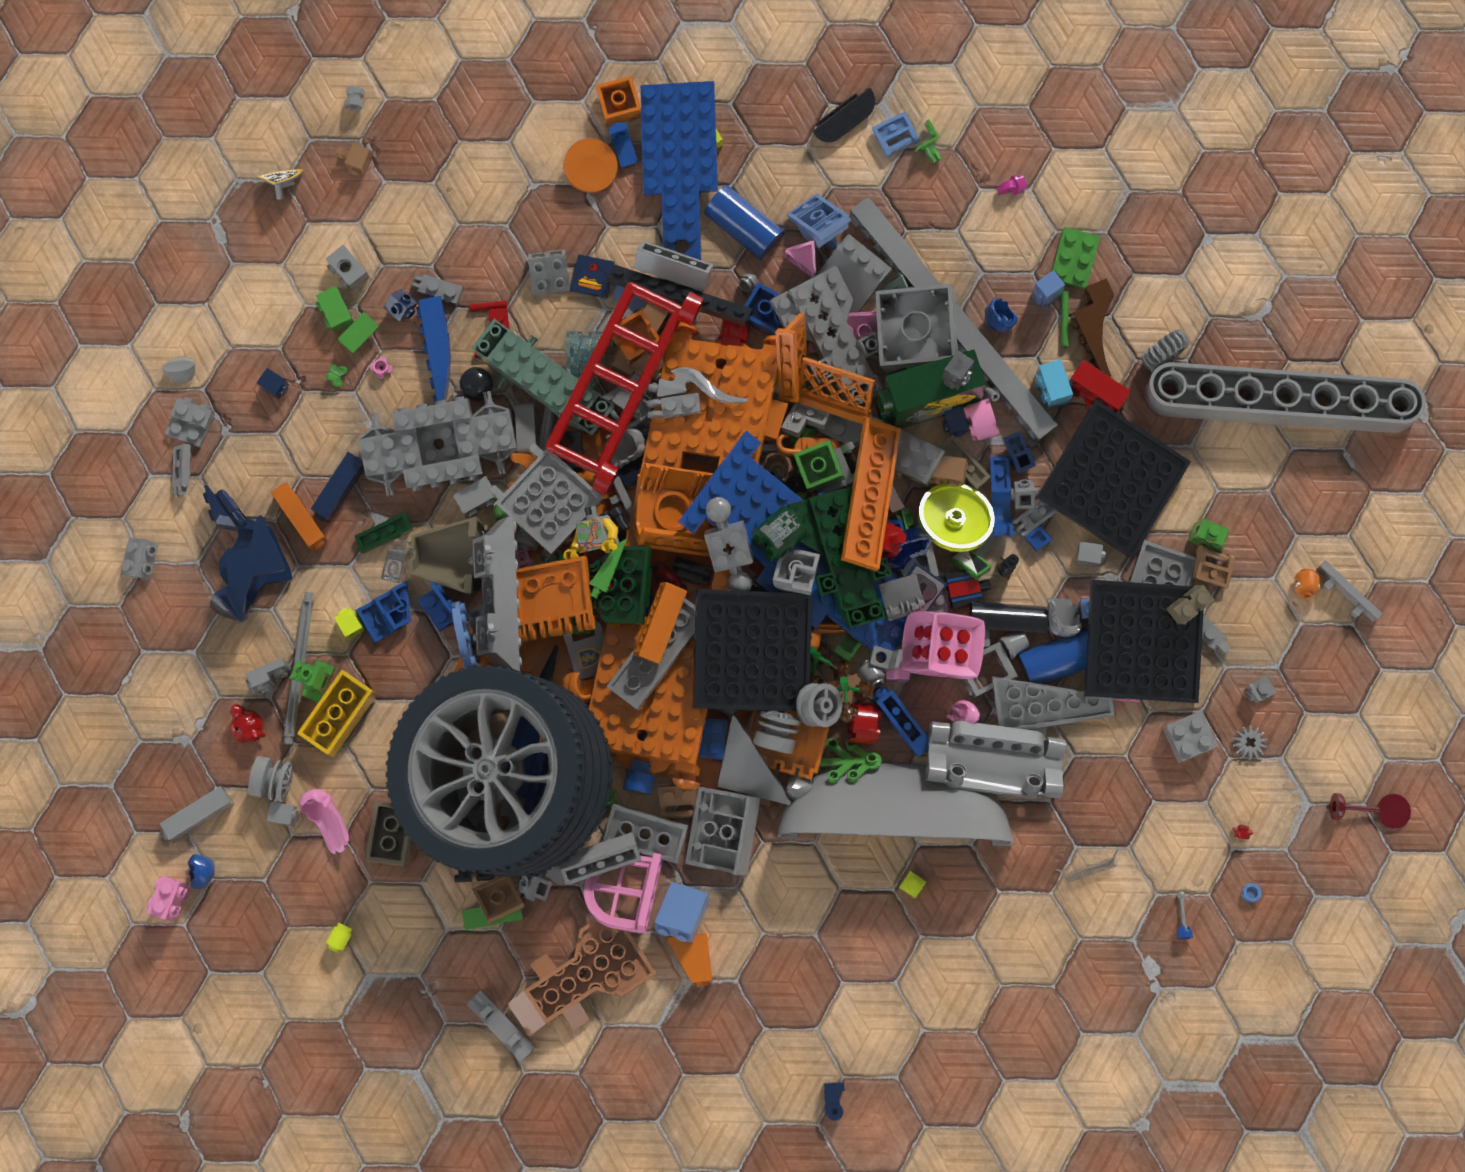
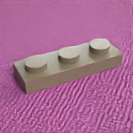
M953 435L939 446L940 449L945 451L944 456L967 459L968 468L965 479L974 489L978 490L991 478Z

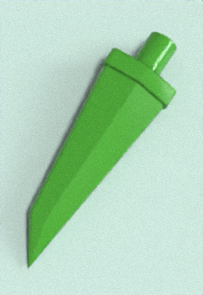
M627 539L617 544V549L611 551L594 578L590 581L589 584L594 586L590 594L593 598L597 599L601 591L607 593Z

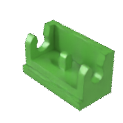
M363 312L338 338V342L352 354L377 330L379 325Z

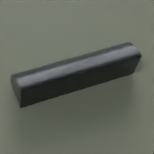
M970 601L969 617L983 620L985 629L1037 633L1048 632V611L1045 606Z

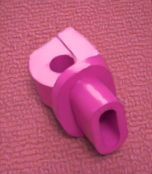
M1012 175L1009 181L1001 183L996 190L999 195L1009 192L1020 194L1021 190L1027 189V183L1023 175Z

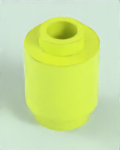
M338 922L337 926L333 927L326 941L328 944L327 948L336 953L339 950L344 951L352 935L350 934L352 929Z

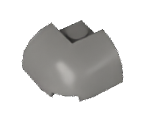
M793 550V552L780 557L773 577L774 586L784 593H792L793 591L811 595L820 554Z

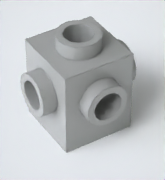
M1020 480L1014 482V489H1011V500L1015 501V508H1035L1038 488H1034L1033 481Z
M541 874L525 875L522 877L517 891L523 893V898L535 901V898L546 901L552 882L544 880V875Z

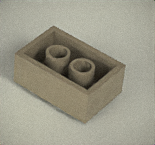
M375 802L365 860L407 867L411 847L410 837L406 836L403 827L399 826V820L395 818V811L389 803Z

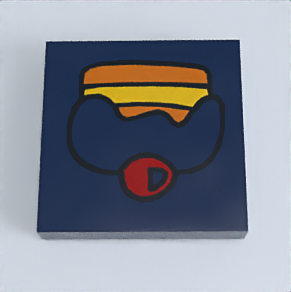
M578 254L570 291L607 299L611 284L607 282V275L613 268L615 261Z

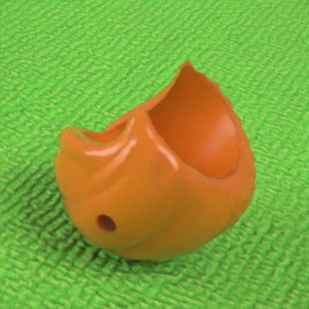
M580 673L565 675L561 686L574 693L575 696H578L588 706L591 701L595 678L578 680Z

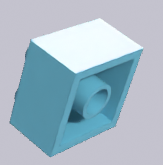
M1061 359L1039 365L1033 379L1035 387L1040 389L1042 406H1046L1048 411L1069 404L1073 392Z

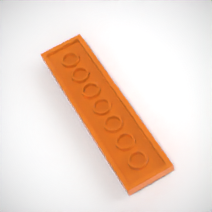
M866 417L863 420L841 560L877 571L880 569L901 428Z

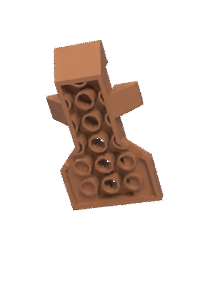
M611 909L605 913L610 915ZM595 919L579 930L576 950L572 959L558 968L547 954L531 963L530 966L539 978V981L525 989L507 1004L529 1037L560 1015L564 1016L574 1031L590 1020L580 1004L582 1000L596 991L625 996L656 975V972L629 931L607 927ZM614 948L623 950L621 957L612 954L614 953ZM599 958L600 960H606L605 968L596 966ZM581 970L590 972L588 979L580 978Z

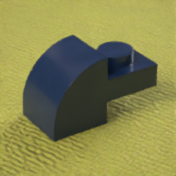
M1021 431L1002 438L1009 455V461L1016 473L1036 466Z

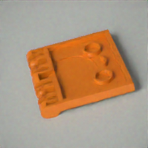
M586 556L519 568L516 571V579L519 582L517 598L520 602L519 610H517L518 618L520 619L518 637H520L521 642L537 639V629L535 626L537 624L540 626V634L543 638H548V632L550 637L564 635L565 628L568 634L573 633L571 618L575 617L579 632L584 631V629H595V618L593 616L592 599L590 596L588 559Z

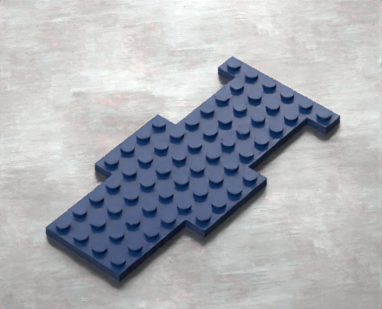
M745 431L684 512L678 523L692 534L697 531L704 520L716 528V522L710 520L706 514L707 503L716 497L726 499L731 506V513L727 519L728 524L744 521L754 559L764 566V569L754 583L766 592L784 593L773 584L778 560L769 562L765 558L762 549L753 545L751 542V538H753L752 530L780 507L802 501L803 499L751 458L761 442L748 431ZM820 491L816 496H819V495H822V494H825V493H824L823 491ZM829 509L827 514L832 516L833 512ZM837 529L833 530L834 534L839 533ZM797 543L785 554L793 552V550L815 553V551ZM838 548V551L842 552L843 548ZM821 556L819 557L816 577L826 574ZM891 570L892 576L872 582L877 599L881 600L886 618L850 629L838 614L833 595L820 596L815 580L811 591V628L817 629L824 617L828 616L870 651H873L875 645L894 651L903 639L907 616L891 621L888 620L879 584L901 577ZM878 652L876 655L885 662L886 655L883 652Z

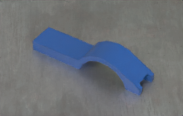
M1009 456L990 457L994 538H998V535L1013 537Z

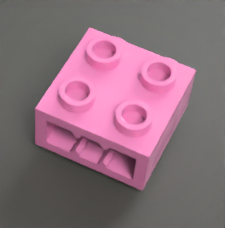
M161 876V879H158L155 883L154 890L156 891L154 896L147 903V913L174 922L175 918L178 919L181 914L182 908L180 906L189 894V885L166 876Z

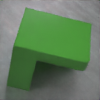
M845 636L834 649L833 655L840 660L847 659V663L850 664L862 647V643H857L850 637Z

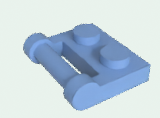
M905 112L872 127V132L886 158L906 146L920 142L919 136ZM909 133L910 137L892 146H888L887 142Z

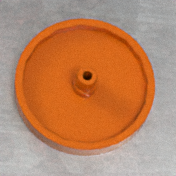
M586 138L577 141L568 149L563 161V170L568 182L574 188L584 193H597L607 188L615 179L617 159L613 150L606 143L598 139Z

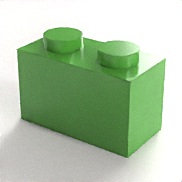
M337 286L316 295L318 302L315 304L320 313L324 312L326 318L323 320L328 329L332 328L333 332L336 333L353 324L354 321Z

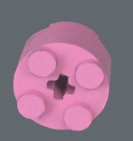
M989 399L966 405L967 407L964 408L968 424L972 423V425H969L973 441L977 440L978 442L999 435Z

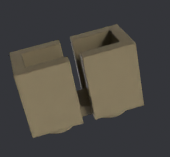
M1195 585L1183 595L1184 598H1179L1166 609L1177 624H1186L1198 614L1197 611H1202L1215 600L1204 585Z

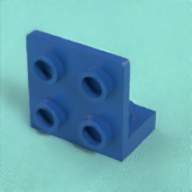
M432 581L429 584L433 589L419 598L418 602L439 632H441L453 623L452 601L450 599L446 601L445 598L448 596L440 584L435 585Z

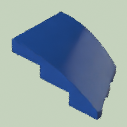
M405 581L391 588L390 591L355 610L373 644L385 639L411 622L408 582Z

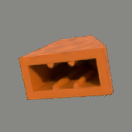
M707 933L696 934L693 942H682L676 937H669L668 943L692 983H697V987L709 986V982L712 981Z

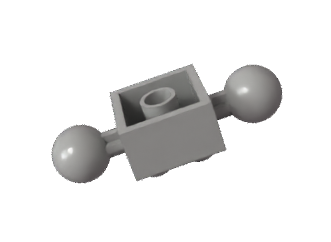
M721 497L713 498L707 503L706 514L710 520L716 522L717 527L706 530L704 537L714 571L716 573L727 569L730 570L731 575L727 581L729 591H750L752 580L741 569V566L753 563L754 559L744 521L728 524L727 519L731 513L729 502ZM726 544H729L730 546H734V547H732V549H730V550L727 549V548H725V547H726Z

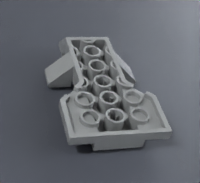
M837 266L770 300L784 329L799 313L805 314L806 341L812 342L820 358L818 362L875 380L872 397L877 395L878 390L883 389L877 375L873 374L865 359L879 351L878 337L873 332L858 340L855 339L847 323L853 298ZM810 295L815 296V302H810ZM820 313L824 314V320L818 318ZM828 329L833 331L832 336H827ZM809 366L810 369H811V371H812V373H813V374L816 373V370L814 369V367H813V366ZM823 372L826 378H830V380L834 378L831 372ZM819 375L815 376L818 383L822 382ZM841 378L845 386L852 384L849 378ZM837 381L832 382L836 391L841 389ZM862 382L858 384L863 392L869 388L868 384ZM854 386L848 389L853 398L859 395ZM844 392L839 394L844 401L849 400ZM862 398L855 400L858 405L864 402Z

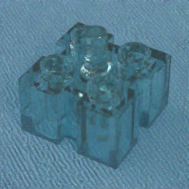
M567 331L565 350L567 357L566 369L574 376H581L602 332H589V335H582V331ZM605 354L600 362V365L604 367L606 366Z

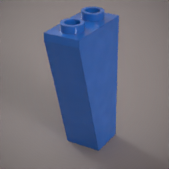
M886 687L875 689L873 691L874 697L869 699L870 702L876 705L877 709H881V715L911 752L918 757L928 750L929 737L892 689Z

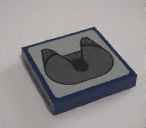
M915 562L906 576L917 575L926 606L925 611H929L946 588L947 583Z

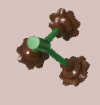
M820 641V647L817 651L811 646L810 656L812 657L813 664L812 672H810V684H823L824 682L816 673L817 662L820 665L824 663L829 665L834 670V680L837 681L842 677H847L850 673L848 660H840L839 663L830 662L833 651L830 650L831 646L823 641Z
M847 677L840 679L841 686L836 685L835 681L825 682L824 684L833 685L839 691L841 697L844 695L840 720L844 722L853 721L854 717L858 716V709L851 707L848 701L849 690L855 691L854 697L857 698L859 703H868L869 699L874 697L873 691L875 687L871 686V681L865 682L861 680L859 685L855 687L849 686Z

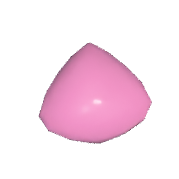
M960 700L952 706L951 716L947 714L946 717L952 720V723L954 721L977 723L980 713L971 702Z

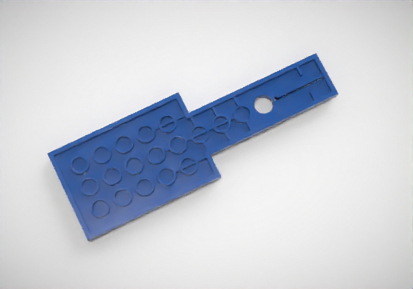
M715 82L640 85L644 196L662 195L663 247L675 251L676 243L684 240L689 243V250L684 255L702 260L700 193L718 192Z

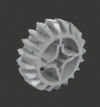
M1181 329L1175 330L1146 350L1141 360L1150 372L1154 371L1160 365L1169 363L1188 348L1190 341Z

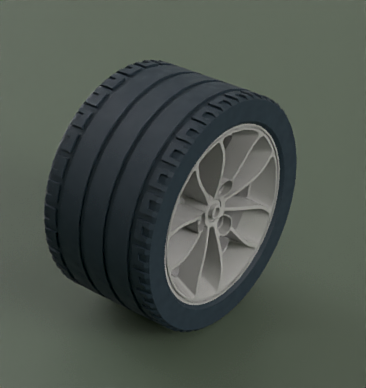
M478 665L477 667L471 666L467 667V669H458L456 672L448 673V676L440 677V680L437 682L433 681L430 687H425L423 692L417 695L413 702H410L406 712L402 713L403 717L397 722L398 726L393 731L392 735L394 736L390 740V749L387 751V772H385V777H387L386 787L389 790L387 794L388 798L391 799L390 805L395 811L394 816L398 818V824L403 827L405 835L410 837L409 840L415 843L420 851H424L426 856L442 863L444 866L465 872L501 876L539 874L543 871L551 870L552 867L559 866L562 862L569 860L570 856L576 855L577 851L585 846L584 843L591 839L593 832L597 831L598 824L602 822L603 813L607 811L605 809L606 805L610 802L608 800L609 794L612 793V789H610L611 784H613V779H611L613 772L611 767L613 760L610 758L611 749L607 745L608 739L605 738V731L599 726L600 722L595 718L593 711L588 710V706L578 696H575L574 693L564 687L503 666ZM505 710H510L509 719L499 740L494 739L490 727L491 716ZM521 716L535 727L544 743L531 744L520 750L511 745ZM479 725L481 743L476 744L468 736ZM462 746L466 748L465 760L457 759ZM481 749L482 755L480 758H477V753ZM539 752L548 755L549 772L540 776L524 774L523 759ZM510 763L511 768L510 771L507 772L506 766ZM456 766L463 768L464 776L455 780ZM523 781L546 783V789L539 804L530 815H527L515 793ZM483 783L484 790L480 793L479 786ZM467 787L469 793L460 805L456 790ZM480 799L484 801L485 825L488 833L478 831L466 818L468 812ZM507 799L518 817L519 824L503 830L498 824L496 812L498 802Z

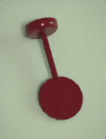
M1334 793L1329 806L1330 816L1333 820L1342 819L1345 810L1377 812L1380 822L1392 829L1401 828L1406 825L1411 816V808L1408 801L1398 794H1388L1381 798L1377 807L1346 805L1344 796L1340 793Z

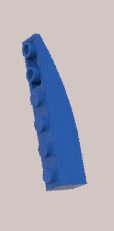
M441 296L418 300L419 306L416 307L418 318H422L423 323L419 326L421 335H425L426 342H423L424 352L429 355V360H426L428 371H432V378L429 379L431 388L435 389L436 393L433 396L434 402L447 400L451 371L450 339L442 298Z

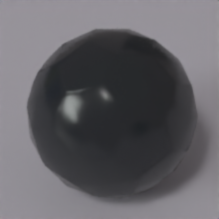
M481 367L469 368L461 375L459 381L462 394L470 400L479 401L484 399L483 392L487 394L493 388L491 375Z

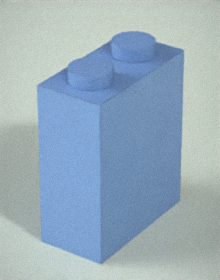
M671 882L654 922L656 931L663 936L670 935L676 937L682 942H693L709 904L708 893Z

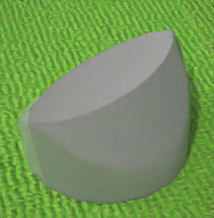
M179 356L166 362L161 369L172 381L183 384L193 378L196 367L195 362L191 358Z
M798 768L795 776H790L787 785V795L793 800L803 797L813 786V780L798 777L800 771Z

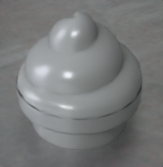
M743 274L738 282L739 287L744 292L753 291L757 285V276L754 274Z

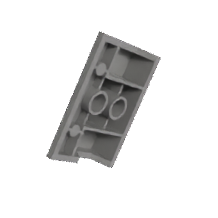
M699 787L685 864L730 872L734 875H747L761 798Z

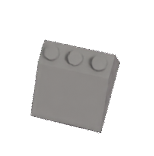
M848 234L834 250L817 275L837 266L853 298L850 313H856L861 311L874 296L875 291H878L891 276L892 268Z

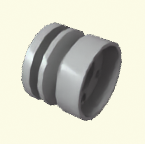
M761 710L760 716L768 720L760 719L758 723L766 727V729L756 730L753 743L770 750L793 753L796 740L788 736V734L798 733L799 730L791 725L799 726L801 720L782 711Z
M258 756L253 764L249 778V795L264 798L268 791L270 800L276 798V801L283 803L292 784L293 764L285 762L283 765V761L278 760L273 768V759Z

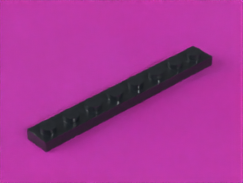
M615 264L607 275V282L625 288L629 282H634L681 306L689 292H692L704 298L699 312L742 326L747 324L752 315V308Z

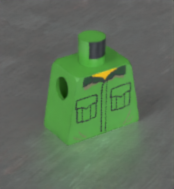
M1202 519L1193 524L1187 541L1196 545L1206 546L1207 549L1222 554L1229 529Z

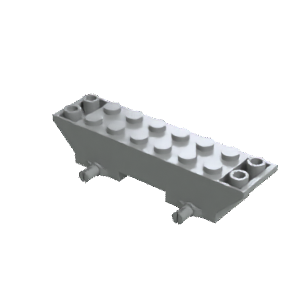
M508 516L498 520L485 535L473 540V556L468 560H471L469 563L474 566V578H482L483 615L476 617V633L472 634L471 637H474L472 640L477 643V656H486L495 666H503L520 671L522 667V659L519 657L521 639L518 637L520 619L517 614L520 602L517 598L519 582L516 579L518 561L515 559L517 541L514 540L516 522L514 521V516Z

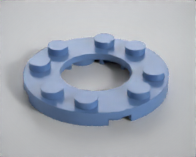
M460 601L452 603L453 622L464 668L477 667L480 662L477 652L473 650L476 642L472 640L474 637H471L472 635L469 632L467 624L470 621L468 610H466L465 603Z

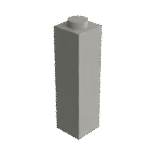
M219 786L161 822L162 829L160 832L166 840L169 839L174 842L234 805L225 788Z

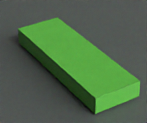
M480 907L462 910L465 930L524 920L522 908L489 924Z

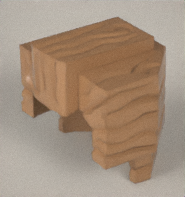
M780 452L768 454L761 464L767 471L775 468L780 473L786 486L788 485L787 479L794 476L791 459Z

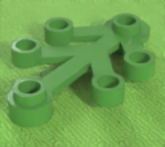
M831 738L826 742V749L834 752L840 758H822L819 770L821 766H840L837 770H831L828 773V781L835 784L854 765H861L857 770L852 769L848 772V781L856 783L859 781V777L867 770H877L882 763V759L879 754L875 752L867 753L857 743L849 742L847 739L846 749L853 751L859 756L853 757L838 746L836 739Z

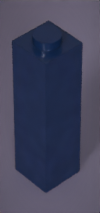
M350 452L346 453L311 507V510L315 513L313 515L315 518L322 522L324 520L328 522L332 520L364 470L362 459Z

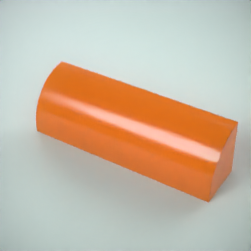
M668 582L660 583L633 656L660 664L687 594L686 590Z

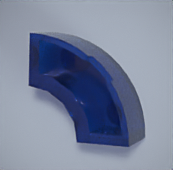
M921 528L903 530L906 535V541L900 544L897 556L888 559L890 567L904 570L910 560L919 555L927 554L933 537Z

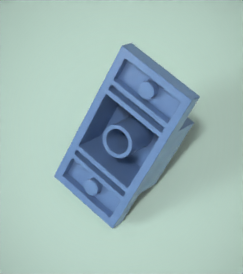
M815 194L787 213L789 220L798 226L805 239L808 241L814 240V245L818 248L826 243L829 251L835 250L838 247L839 243L835 237L849 228L847 223L851 221L847 213L818 194Z

